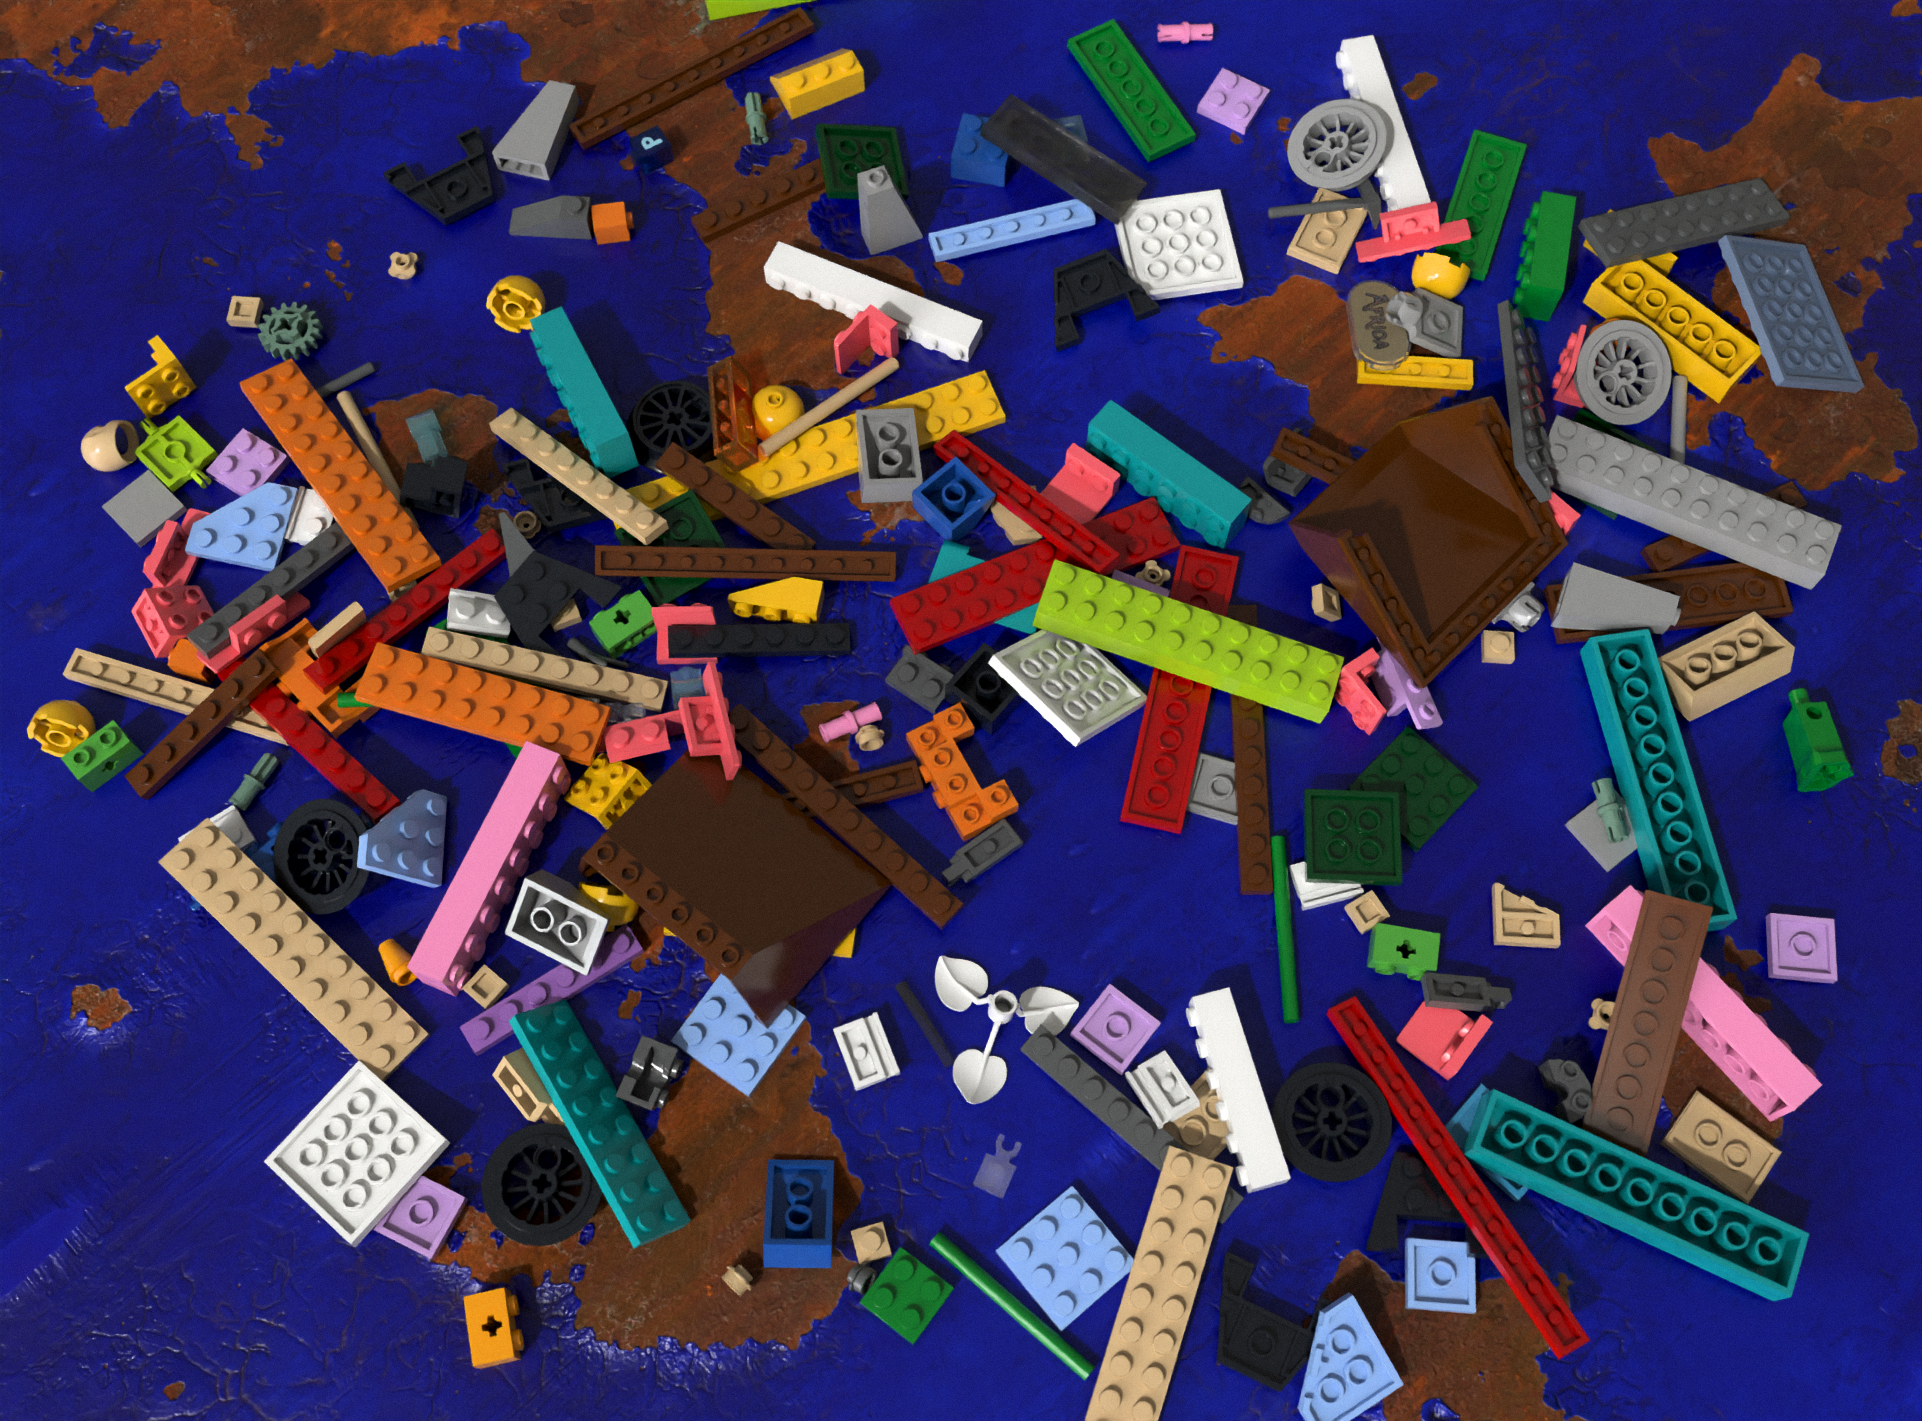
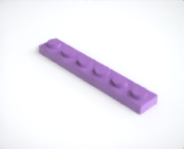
M628 924L603 938L588 976L564 964H560L461 1025L460 1029L474 1053L479 1056L514 1034L509 1024V1020L514 1015L564 999L569 1000L644 953V950Z

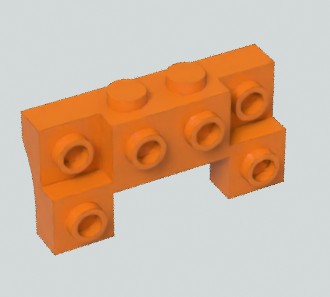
M304 618L288 632L264 643L259 649L265 651L281 671L277 676L280 682L276 686L288 698L294 695L299 701L296 704L297 707L309 717L313 715L337 739L359 719L364 723L381 708H339L337 695L343 692L339 686H336L324 695L304 675L303 669L313 663L314 660L312 658L315 657L308 640L318 632ZM362 678L345 692H356Z
M958 703L933 715L932 721L906 733V740L921 765L918 767L921 778L925 783L930 782L935 790L932 796L939 809L945 808L962 841L965 842L977 836L994 823L1017 812L1019 804L1004 779L981 789L956 745L957 742L974 735L975 729L961 703Z

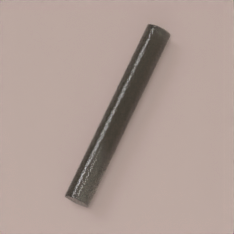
M907 982L899 983L895 987L898 994L944 1067H951L954 1065L955 1058Z

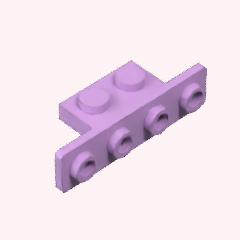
M1378 639L1382 650L1377 653L1380 658L1374 666L1376 671L1370 677L1381 703L1387 711V716H1397L1408 708L1418 730L1435 728L1442 725L1443 721L1427 686L1419 688Z

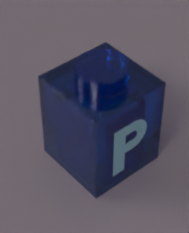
M658 125L629 139L631 151L628 152L629 157L635 167H641L645 175L674 161L671 144Z

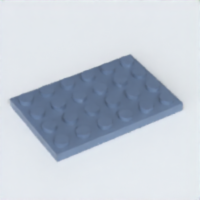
M1733 235L1722 237L1718 241L1722 257L1727 263L1732 282L1738 290L1741 304L1746 310L1751 323V329L1756 335L1761 354L1766 360L1771 379L1775 382V385L1856 393L1864 388L1863 381L1806 246L1803 244Z

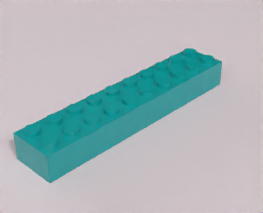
M1649 629L1590 637L1581 649L1580 655L1620 792L1625 801L1648 888L1650 891L1713 907L1707 932L1725 929L1737 920V915Z
M1492 1089L1481 1097L1462 1150L1467 1160L1773 1302L1792 1297L1809 1233L1500 1091Z

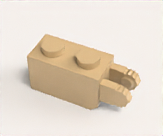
M523 1047L504 1056L492 1075L523 1116L532 1122L542 1119L545 1123L566 1126Z

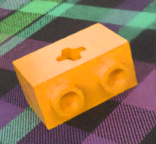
M499 1288L463 1297L473 1367L482 1369L520 1360L519 1351L524 1349V1340L521 1329L516 1330L514 1316L519 1315L516 1295H511V1291L506 1288ZM494 1319L502 1323V1327L496 1331L497 1336L489 1332V1328L494 1326Z

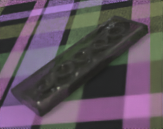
M1012 94L1007 97L980 132L981 137L1116 225L1124 218L1148 184Z

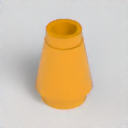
M387 939L379 945L378 951L392 982L397 983L398 986H406L417 979L415 974L407 967L412 956L395 939Z

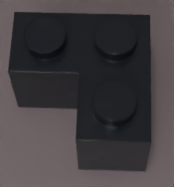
M438 456L435 468L422 462L415 464L407 462L400 492V505L459 518L466 488L468 462L462 461L455 456Z

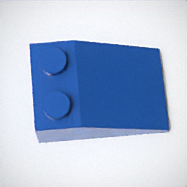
M768 1160L763 1241L764 1268H831L834 1160Z

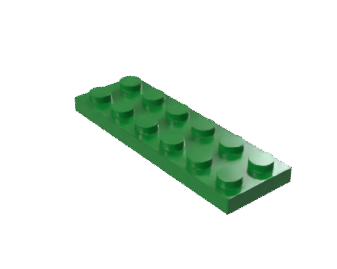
M1114 19L1068 39V49L1148 162L1195 141V132Z
M1475 129L1444 223L1467 219L1471 239L1456 244L1450 243L1436 246L1434 253L1450 257L1449 263L1459 268L1462 263L1470 268V278L1484 281L1527 144Z

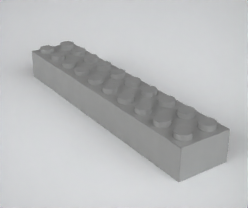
M1559 415L1556 416L1547 432L1548 443L1545 444V448L1551 459L1548 470L1554 482V485L1550 486L1551 488L1810 590L1825 575L1842 525Z

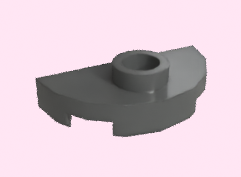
M1249 476L1245 477L1241 483L1240 491L1252 499L1247 517L1263 524L1280 523L1289 517L1290 512Z

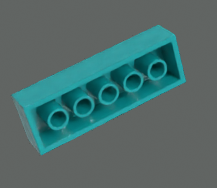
M562 306L530 319L534 331L529 334L535 348L538 349L536 350L542 366L546 367L547 375L553 387L555 386L559 390L557 391L563 407L567 408L568 416L574 428L578 429L584 448L588 449L595 469H602L606 477L612 478L639 466L629 433Z
M1110 399L1090 421L1085 451L1120 473V479H1124L1133 485L1140 495H1147L1149 498L1155 497L1161 510L1172 513L1180 519V522L1186 528L1194 529L1200 533L1210 545L1218 546L1224 550L1245 526L1252 502L1250 497Z

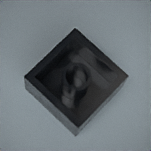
M983 643L945 685V700L952 705L961 703L968 717L990 735H993L1024 698L988 664L992 656L997 652L986 643Z

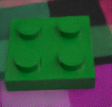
M900 1247L862 1298L860 1304L914 1345L953 1292L954 1287Z

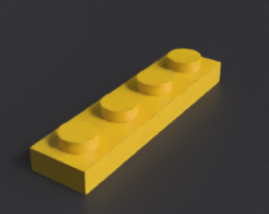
M1359 353L1357 357V383L1471 390L1473 387V360L1402 356L1395 361L1382 362L1371 359L1364 353Z

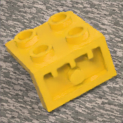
M158 335L148 341L155 351L150 355L158 365L125 386V390L149 419L161 414L167 407L177 400L186 397L192 390L197 388L176 356Z
M601 753L594 759L592 766L572 785L570 791L564 796V800L595 817L608 830L652 784L638 769L622 761L610 763L608 755Z

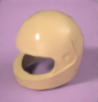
M112 420L105 426H96L88 431L81 441L82 456L96 470L103 472L118 471L137 459L133 451L140 446L138 434L134 426L126 420ZM118 427L123 429L128 439V451L120 455L115 440Z

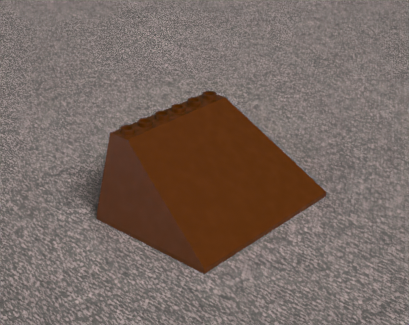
M1493 396L1399 421L1288 523L1301 548L1419 688H1425L1568 545L1547 501L1540 503L1515 468L1511 431Z
M689 749L582 856L577 870L589 882L594 878L593 875L599 872L724 975L753 1011L755 1019L767 1029L892 886L888 879L744 765L738 769L733 780H726L720 755L690 757Z

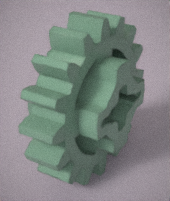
M284 302L281 304L280 310L272 307L271 311L273 314L271 316L265 314L262 316L266 323L258 324L261 331L258 337L267 353L270 352L275 359L281 355L284 361L288 360L290 356H294L296 361H298L301 353L309 356L310 352L308 349L310 347L317 349L318 345L315 340L323 338L320 332L323 327L315 311H310L306 304L299 308L297 302H293L291 307H287Z

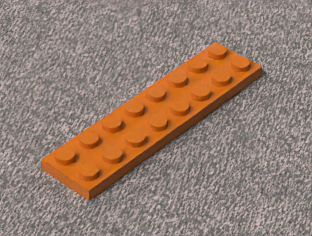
M377 642L354 695L358 702L522 748L525 742L528 741L560 754L562 759L590 767L612 713L609 706Z

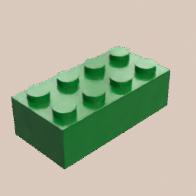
M1542 191L1538 202L1533 201L1529 218L1525 219L1522 234L1527 236L1526 241L1523 240L1519 252V257L1523 258V264H1519L1516 273V280L1520 281L1519 287H1516L1512 300L1513 304H1517L1516 309L1518 308L1525 318L1549 322L1564 291L1576 197Z

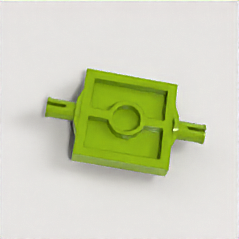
M178 415L168 424L159 428L149 418L144 419L147 425L141 421L139 426L149 436L133 453L172 493L192 478L201 488H207L204 481L208 485L211 484V479L202 470L216 459L218 454L184 419Z

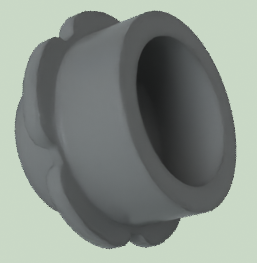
M866 1261L861 1265L855 1264L851 1268L847 1276L851 1292L865 1295L875 1282L877 1271L870 1267L869 1262Z

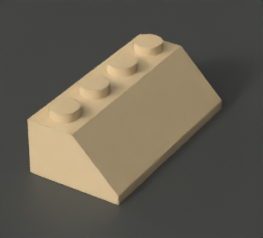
M1754 611L1659 657L1658 660L1672 705L1690 722L1790 673L1795 647Z

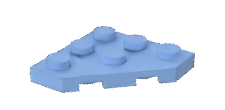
M267 482L194 522L186 544V554L269 572L272 571L280 562L286 541L284 536L298 494V488Z
M422 789L411 794L407 798L408 800L395 807L380 819L376 826L359 836L358 868L431 888L441 886L447 797Z
M1347 1293L1320 1311L1298 1409L1305 1421H1350L1404 1384L1352 1294Z

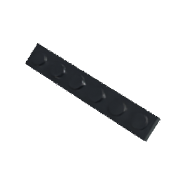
M849 623L668 626L669 658L850 655L851 651Z

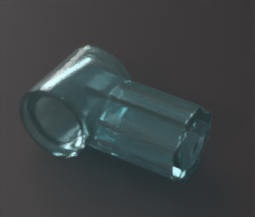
M433 408L405 418L413 440L417 442L422 459L426 464L436 467L438 456H449L441 436L442 429Z

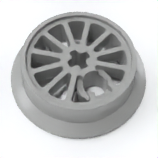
M1338 99L1323 103L1306 113L1294 127L1287 148L1289 164L1294 173L1311 186L1330 191H1344L1354 188L1370 177L1384 153L1387 142L1385 123L1374 108L1361 101ZM1349 125L1345 133L1342 132V126ZM1336 127L1335 132L1328 133L1327 130ZM1357 128L1362 129V131L1354 135ZM1320 135H1324L1325 141L1317 140ZM1369 137V142H1363V143H1361L1362 141H1364L1365 139H1367V138ZM1311 147L1317 148L1315 151L1309 152ZM1324 160L1328 163L1325 166H1319L1320 162ZM1343 165H1347L1348 169L1343 170Z
M1631 320L1612 321L1600 326L1584 342L1573 374L1575 389L1583 404L1601 419L1618 425L1636 424L1651 417L1665 401L1671 384V362L1665 345L1650 328ZM1613 341H1617L1616 352L1612 344ZM1628 345L1631 347V351L1624 358L1626 346ZM1602 349L1604 350L1605 356L1600 352ZM1637 355L1641 361L1639 365H1635L1632 362ZM1595 360L1601 365V367L1596 366ZM1638 369H1643L1644 378L1637 377ZM1600 380L1603 382V389H1606L1605 392L1600 388ZM1632 383H1636L1642 386L1640 393L1632 385ZM1626 393L1633 399L1631 404L1628 402ZM1616 397L1619 405H1614Z

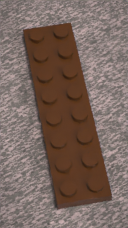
M1744 563L1621 577L1680 596L1677 608L1681 609L1679 620L1675 626L1671 625L1667 631L1729 624L1754 611L1763 619L1789 617L1794 612L1784 579ZM1563 584L1548 585L1543 590L1551 623ZM1553 627L1557 645L1588 641L1590 637L1623 633Z
M1647 889L1644 893L1591 1090L1592 1105L1585 1113L1581 1129L1644 1158H1646L1713 910V907Z

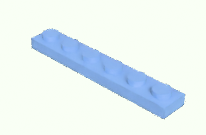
M1088 196L928 233V238L935 261L940 262L1095 225L1096 218Z

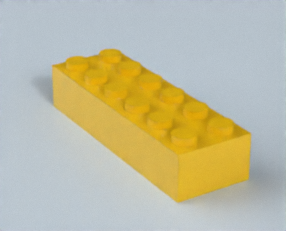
M1643 260L1607 268L1591 284L1583 300L1584 304L1606 320L1611 318L1631 320L1650 328L1665 345L1670 358L1671 368L1678 374L1686 376L1690 383L1718 404L1753 368L1762 355L1760 346Z

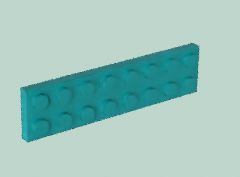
M564 999L514 1015L509 1020V1024L633 1248L636 1249L689 1224L691 1220L623 1099L616 1097L617 1089L567 1000Z

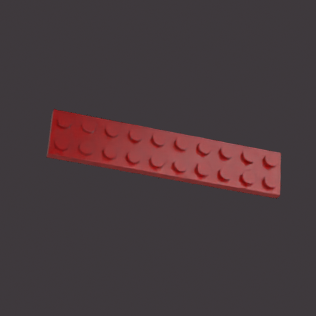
M1155 497L1082 524L1083 527L1120 553L1121 561L1104 575L1109 578L1112 577L1115 569L1121 572L1128 571L1145 564L1149 560H1155L1178 551L1181 546ZM1043 539L891 598L889 605L914 655H917L992 625L1000 619L1039 603L1055 559L1082 569L1085 568L1049 540Z
M1181 545L1169 598L1227 617L1239 557ZM1154 667L1120 821L1181 834L1212 687Z

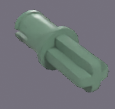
M749 92L747 97H745L747 109L745 120L750 128L752 144L762 145L761 137L764 143L768 142L765 125L767 115L763 112L760 94Z
M270 753L263 754L249 775H243L245 779L228 801L242 811H246L260 790L266 788L264 783L280 761Z

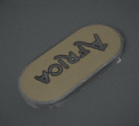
M1367 280L1351 288L1346 302L1353 353L1360 362L1362 359L1367 363L1366 366L1381 371L1393 370L1400 367L1401 363L1408 359L1411 350L1408 331L1405 328L1390 323L1386 318V314L1389 313L1386 311L1388 302L1392 296L1399 295V291L1386 282Z

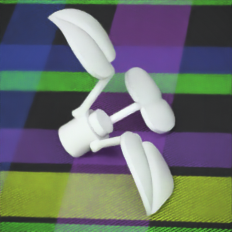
M942 955L939 957L936 965L935 986L943 1004L952 1010L962 1012L970 1007L972 1001L976 1005L989 1003L988 1015L994 1022L984 1054L976 1049L966 1050L956 1058L953 1065L954 1082L965 1100L970 1104L988 1101L1001 1090L1005 1083L1007 1068L1004 1060L997 1056H989L1000 1024L1009 1022L1014 1013H1016L1019 1017H1025V1027L1031 1034L1042 1024L1056 1036L1065 1029L1079 1006V1002L1071 996L1048 987H1032L1021 994L1019 1003H1017L1015 995L1006 990H1001L994 995L989 994L986 998L979 999V997L986 993L988 988L987 975L979 965L972 961L954 959Z

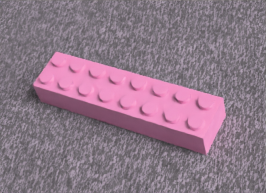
M525 742L407 966L422 983L457 997L460 990H463L462 987L470 980V970L474 962L482 958L486 948L485 941L489 933H493L497 929L500 922L499 914L504 904H509L515 892L514 885L518 877H522L529 866L528 858L533 848L537 849L543 839L542 831L547 821H552L556 814V803L561 794L564 795L570 787L571 775L560 754L531 742Z
M1631 885L1585 925L1624 967L1644 897L1641 891L1635 890ZM1699 958L1681 1028L1770 1122L1794 1111L1822 1086L1815 1072L1794 1056L1787 1042L1777 1038L1770 1031L1763 1017L1753 1013L1746 1006L1738 991L1729 988L1723 982L1715 967Z

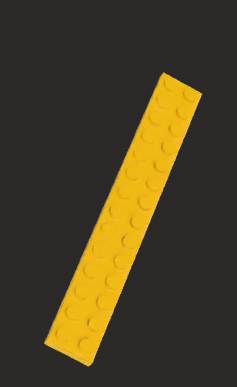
M985 370L870 408H914L919 451L933 447L952 430L957 431L962 436H966L1005 423L1006 416ZM856 413L810 428L767 457L762 455L757 446L758 458L747 449L705 464L761 504L859 472ZM666 476L625 491L651 510H654L688 490ZM697 497L711 522L725 517ZM614 522L616 530L621 528L618 524Z

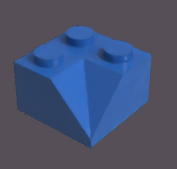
M963 113L951 156V178L1004 187L1015 146V139L990 118Z
M956 456L912 491L913 509L944 539L956 543L975 528L996 498V495Z

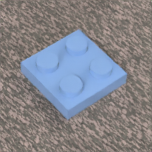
M1405 1239V1309L1476 1313L1475 1258L1467 1257L1466 1242Z

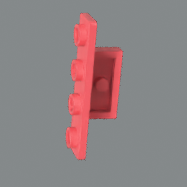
M1435 201L1380 213L1383 237L1355 243L1360 263L1366 261L1373 262L1380 258L1394 255L1401 256L1408 252L1422 249L1429 250L1436 246L1450 243H1460L1471 239V232L1467 219L1439 224L1438 207Z
M190 508L181 526L178 522L166 521L163 529L157 534L156 544L151 555H148L144 562L143 573L153 583L152 588L187 586L200 558L187 555L185 552L189 534L194 522L211 513Z
M299 592L287 601L276 594L229 628L231 644L210 660L200 651L196 652L197 658L214 673L221 672L311 607L310 601Z
M708 661L702 675L706 696L681 697L678 706L690 757L720 755L726 780H733L738 769L742 766V755L740 750H736L734 742L736 732L734 725L730 724L728 717V699L723 697L722 674L717 672L715 661Z
M677 709L672 712L606 726L597 753L607 751L609 762L614 763L670 750L669 736L685 733L680 710Z

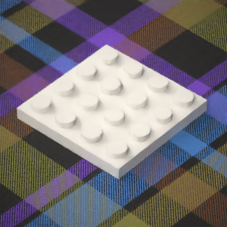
M1220 189L1112 204L1111 211L1124 267L1128 271L1129 276L1145 289L1146 294L1152 300L1242 288L1244 281Z
M1043 629L994 654L988 663L1021 697L1026 699L1044 719L1048 720L1075 747L1140 709L1147 700V696L1095 647Z
M358 1061L264 1162L350 1245L356 1248L447 1148L450 1142L361 1061Z

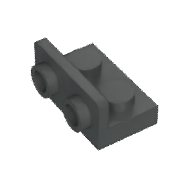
M906 645L903 648V656L885 678L886 684L935 715L946 701L945 685L954 676V672L942 663L938 665L931 661L925 652L914 655L911 647Z

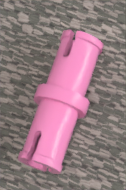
M1186 21L1178 25L1159 24L1158 30L1160 31H1157L1158 42L1181 41L1182 44H1188L1189 41H1211L1213 37L1210 35L1213 34L1212 23L1189 24Z
M872 702L870 705L853 712L845 711L843 716L820 724L819 730L824 741L828 743L830 740L849 732L851 734L857 733L859 728L882 720V715L878 705Z

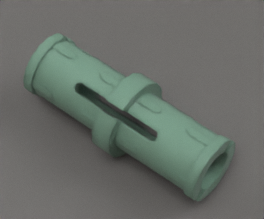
M1603 778L1593 782L1592 787L1599 806L1597 813L1600 818L1602 817L1608 842L1617 843L1624 841L1623 839H1628L1629 836L1621 814L1623 812L1622 804H1618L1612 779Z

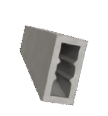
M548 81L494 148L493 156L498 170L550 181L568 135L569 124L573 122L580 104L575 85H570L566 82Z
M884 165L857 174L861 234L871 256L923 238L911 210Z
M1573 562L1565 575L1551 626L1555 628L1615 632L1649 629L1650 634H1664L1671 625L1675 626L1679 620L1681 609L1677 608L1680 596Z

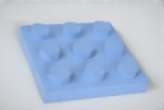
M720 974L675 1034L671 1043L750 1098L807 1018L791 1005H788L768 1029L755 1019V1014L730 981Z
M1073 1186L1068 1188L996 1250L998 1256L1060 1332L1130 1272L1134 1260Z

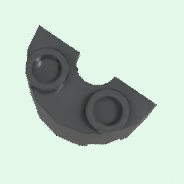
M642 1035L633 1055L631 1067L628 1073L624 1075L616 1097L651 1111L657 1107L664 1109L671 1091L667 1090L672 1078H678L684 1060L678 1058V1049Z
M1552 1059L1545 1061L1538 1067L1545 1090H1552L1558 1096V1103L1552 1108L1554 1116L1569 1124H1573L1581 1119L1591 1108L1592 1092L1590 1082L1584 1072L1580 1070L1579 1065L1573 1061Z

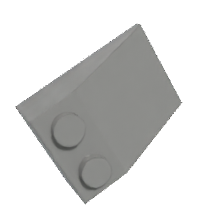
M914 408L856 410L861 502L912 501V491L923 483Z
M542 869L525 877L504 934L588 976L611 918L592 901L582 895L571 883Z

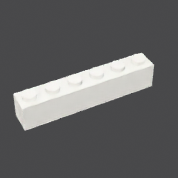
M1230 988L1194 996L1189 1002V1008H1186V1015L1190 1026H1196L1199 1039H1196L1197 1051L1200 1058H1206L1209 1070L1205 1071L1209 1088L1216 1090L1219 1099L1215 1106L1220 1121L1226 1122L1229 1134L1225 1135L1228 1149L1231 1154L1236 1153L1239 1166L1236 1167L1238 1181L1241 1187L1246 1186L1248 1193L1284 1184L1291 1177Z

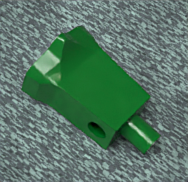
M1798 688L1789 692L1788 697L1792 710L1782 725L1796 771L1798 791H1824L1835 786L1840 781L1855 774L1842 747L1826 701L1811 702L1805 688Z

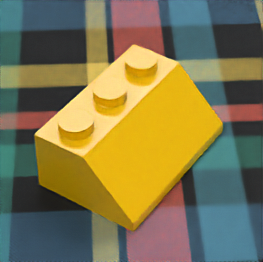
M848 49L837 50L770 76V81L791 119L865 91L864 70L853 51Z

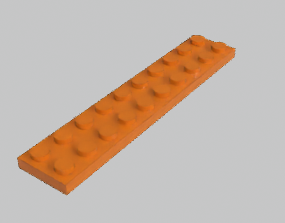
M292 358L239 382L243 393L388 593L442 566L439 556Z

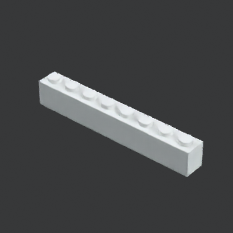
M1374 35L1342 40L1340 51L1336 54L1337 67L1342 69L1344 75V88L1349 90L1350 99L1370 105L1380 114L1385 123L1387 132L1386 147L1373 174L1379 179L1381 198L1386 200L1387 212L1430 203L1431 200Z
M778 241L764 266L766 283L777 290L783 289L793 293L800 299L816 302L825 309H834L844 313L850 319H854L860 311L864 312L871 304L897 322L899 338L904 340L910 339L920 343L926 349H935L943 352L954 360L969 362L982 337V320Z

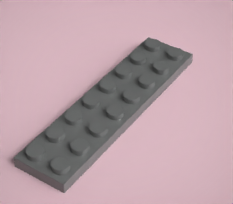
M1756 178L1584 218L1581 220L1578 228L1605 267L1609 268L1716 242L1725 235L1741 236L1782 226L1787 223L1790 216L1761 178Z
M1509 300L1497 304L1514 465L1537 500L1543 503L1552 499L1550 486H1553L1554 482L1548 470L1551 459L1545 448V444L1548 443V436L1542 424L1546 422V418L1540 407V403L1543 402V395L1538 387L1541 377L1535 366V363L1539 361L1536 350L1533 347V344L1536 343V337L1531 327H1525L1521 311L1518 308L1514 309Z

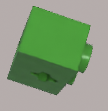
M640 590L633 594H626L616 605L608 610L598 612L593 617V620L589 622L594 636L613 659L620 657L657 632L651 614L652 606Z
M112 720L64 755L61 760L80 783L91 792H94L141 757L143 752L127 732Z
M1377 922L1371 930L1367 967L1375 968V972L1379 974L1393 975L1397 972L1407 974L1409 979L1421 981L1424 973H1435L1437 971L1441 934ZM1399 949H1404V955L1408 956L1406 959L1402 958V952L1398 951Z

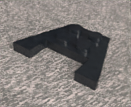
M478 126L456 136L458 144L467 156L466 158L419 182L415 179L406 163L403 162L383 172L385 180L446 226L494 202L495 198L484 144Z
M1107 249L1054 269V344L1057 352L1081 343L1072 320L1073 318L1127 298L1137 322L1160 313L1158 303L1146 294L1145 289L1129 276L1128 271Z
M527 458L502 464L505 476L549 533L607 519L606 515L556 478L551 477L534 482Z
M533 551L495 594L494 598L525 649L563 657L540 636L579 590L582 589L606 609L623 588L613 582Z
M1395 1152L1366 1242V1251L1396 1253L1399 1248L1397 1219L1464 1223L1467 1257L1490 1259L1420 1153Z
M1226 1252L1223 1258L1216 1362L1279 1393L1309 1360L1320 1311L1333 1302L1319 1297L1307 1328L1305 1329L1242 1298L1255 1265Z

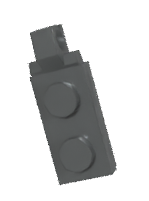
M1004 818L957 850L955 856L950 859L952 866L941 873V879L948 888L959 882L962 878L966 883L972 879L974 880L1022 847L1024 842Z
M1430 972L1424 973L1423 977H1421L1425 1007L1492 1012L1494 1009H1505L1506 1005L1512 1000L1510 988L1491 987V983L1486 982V978Z

